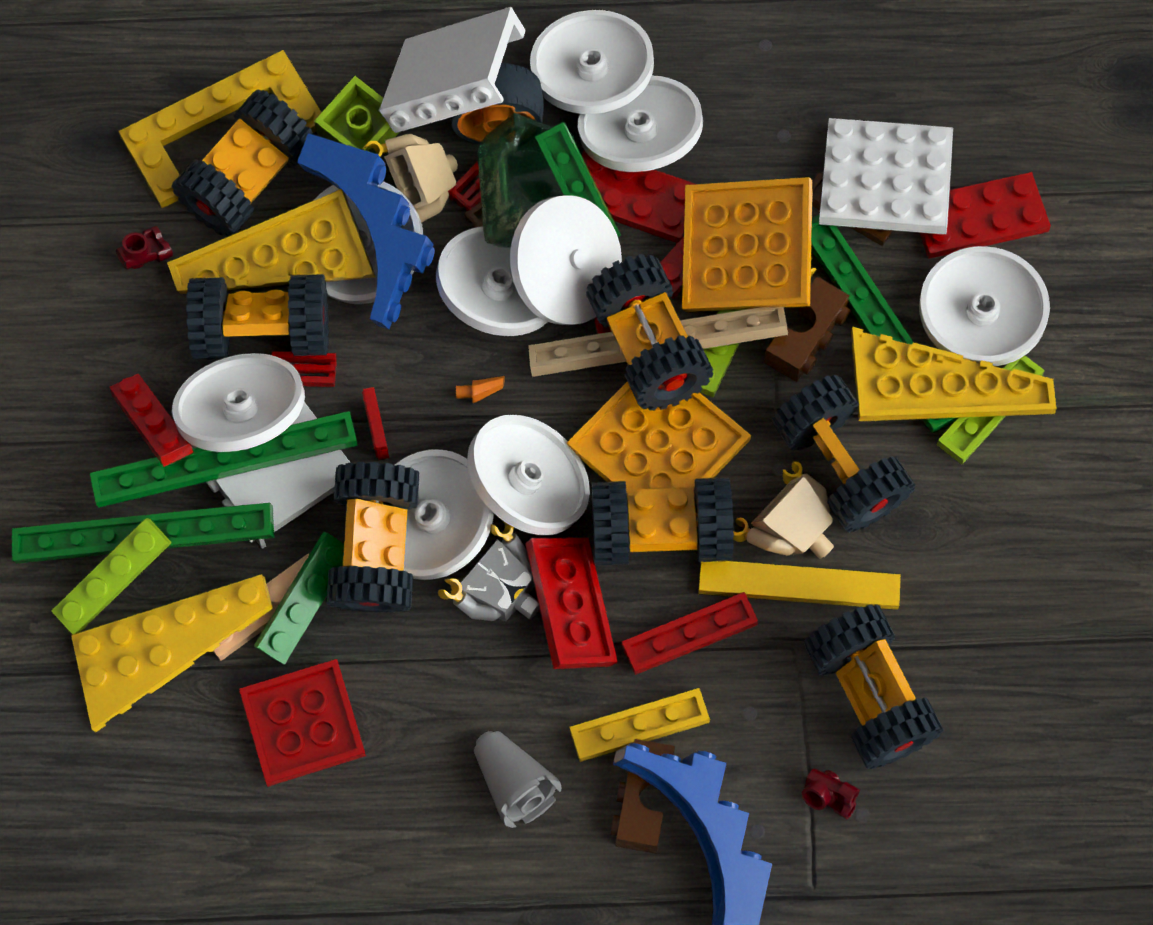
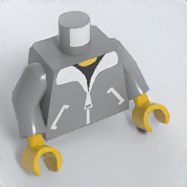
M504 522L505 529L501 533L496 525L491 524V533L502 537V542L497 539L461 583L457 579H445V582L450 584L452 588L451 594L444 589L438 590L440 598L453 599V604L471 619L487 621L500 619L507 621L516 610L528 619H532L540 609L538 600L530 595L535 584L527 549L517 534L513 533L514 527Z

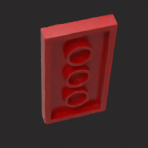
M584 150L582 158L615 222L676 243L684 237L685 185H696L695 183L657 170L626 172L610 169L594 161Z
M1032 172L950 190L947 233L933 234L920 232L927 257L931 259L948 255L964 248L989 246L1049 232L1051 225Z
M531 538L525 545L553 668L613 666L618 661L589 538Z

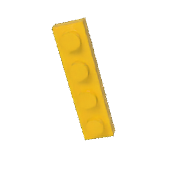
M700 688L571 726L570 733L579 761L582 762L615 752L626 745L629 746L630 743H634V739L644 741L655 740L710 722V718Z

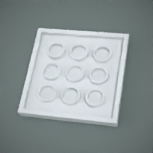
M829 118L819 224L946 234L953 128Z

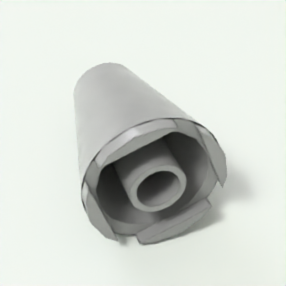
M499 731L485 732L477 739L474 754L500 819L505 826L517 827L514 822L521 819L527 824L542 815L556 801L553 796L555 790L557 789L561 792L562 789L557 777Z

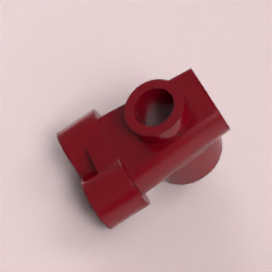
M157 226L142 231V234L134 232L126 235L123 238L122 246L116 249L117 257L125 270L131 268L138 269L143 267L145 263L154 260L161 262L173 256L169 243L164 240Z
M813 768L806 778L802 798L808 806L815 810H823L828 805L834 809L833 812L847 820L856 808L855 801L860 789L847 781L841 782L833 771L825 770L822 772Z

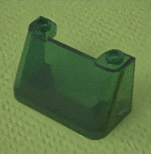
M513 113L486 135L478 149L484 239L488 244L503 248H511L515 230L522 217L531 207L544 199L563 196V192L535 136L553 127L517 113Z

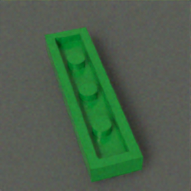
M565 122L535 136L564 196L581 197L595 204L608 217L617 236L620 237L621 234Z
M322 533L254 644L255 648L280 664L285 665L327 596L329 569L343 566L344 543L329 533Z

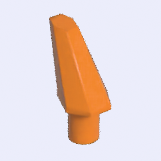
M505 376L473 380L472 385L456 386V398H472V403H476L502 389L505 383Z

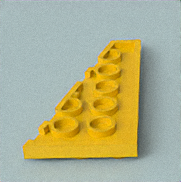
M342 189L167 262L176 289L180 294H187V287L191 278L223 277L227 290L289 285L291 275L324 274L326 282L377 278L348 200Z
M852 327L851 338L856 395L859 403L857 406L859 421L1055 414L1057 407L1052 378L1017 369L1012 371L993 366L991 362L983 360L976 362L964 359V355L918 343L911 345L892 340L893 337L883 334L876 336L864 333V329Z
M261 574L71 635L92 730L95 732L106 726L105 723L119 713L121 715L132 708L131 705L147 693L152 694L195 664L193 661L207 651L212 652L220 646L219 643L236 631H242L272 610L265 577Z

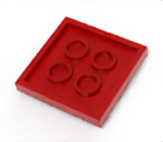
M337 659L239 689L267 787L366 756Z

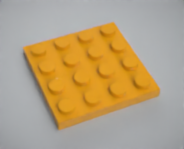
M810 177L685 185L682 309L685 312L810 306L812 180Z
M626 382L567 442V445L606 482L626 481L627 493V490L694 488L695 479L714 478L751 440V435L700 392L698 394H691L692 398L687 401L685 399L679 401V405L672 406L670 404L667 406V409L660 410L657 407L653 411L639 406L628 382Z

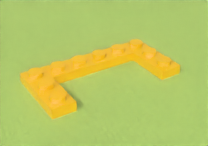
M284 50L118 131L161 208L178 201L179 198L174 194V189L172 188V183L178 178L179 173L163 146L238 110L251 94L258 89L276 95L279 101H285L291 110L294 109L298 113L297 116L305 120L307 123L305 126L309 127L313 133L317 131L314 120L322 112Z

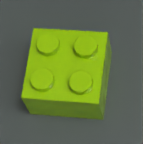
M356 76L350 80L314 120L317 134L320 137L358 149H362L370 141L384 144L386 143L385 140L396 137L399 132L394 133L379 111L383 97ZM371 147L362 149L376 154V151Z

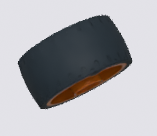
M501 63L495 86L502 95L503 102L450 117L453 131L459 137L471 143L486 146H505L530 139V137L539 132L542 126L543 94L540 80L535 73H532L527 68Z

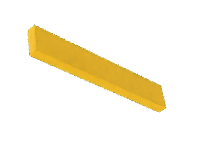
M736 561L701 562L699 594L733 597L745 592L747 598L866 607L871 604L874 606L877 604L883 609L898 610L901 574Z

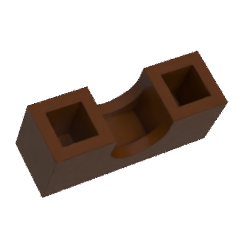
M816 277L810 285V306L799 307L798 315L807 319L811 323L812 328L806 332H795L787 328L788 335L775 337L766 349L764 363L796 382L803 373L808 375L817 361V358L814 356L820 348L825 350L834 336L831 331L835 325L841 326L848 317L850 309L847 308L850 295Z
M634 739V743L648 747L650 753L659 756L661 754L674 755L675 746ZM628 772L627 782L620 781L617 802H621L623 805L621 816L614 814L611 835L617 836L616 847L657 854L663 812L649 810L641 803L639 798L641 792L653 785L632 772Z

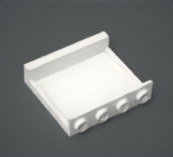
M512 7L405 39L379 109L394 133L503 102L504 99L495 86L497 74L507 44L522 39L526 31Z
M304 402L300 414L291 425L317 418ZM341 450L206 483L214 493L217 491L222 493L225 497V500L222 501L224 507L270 502L273 505L275 532L332 494L335 486L336 467L340 464L350 463V461ZM264 539L256 540L262 549L266 547Z

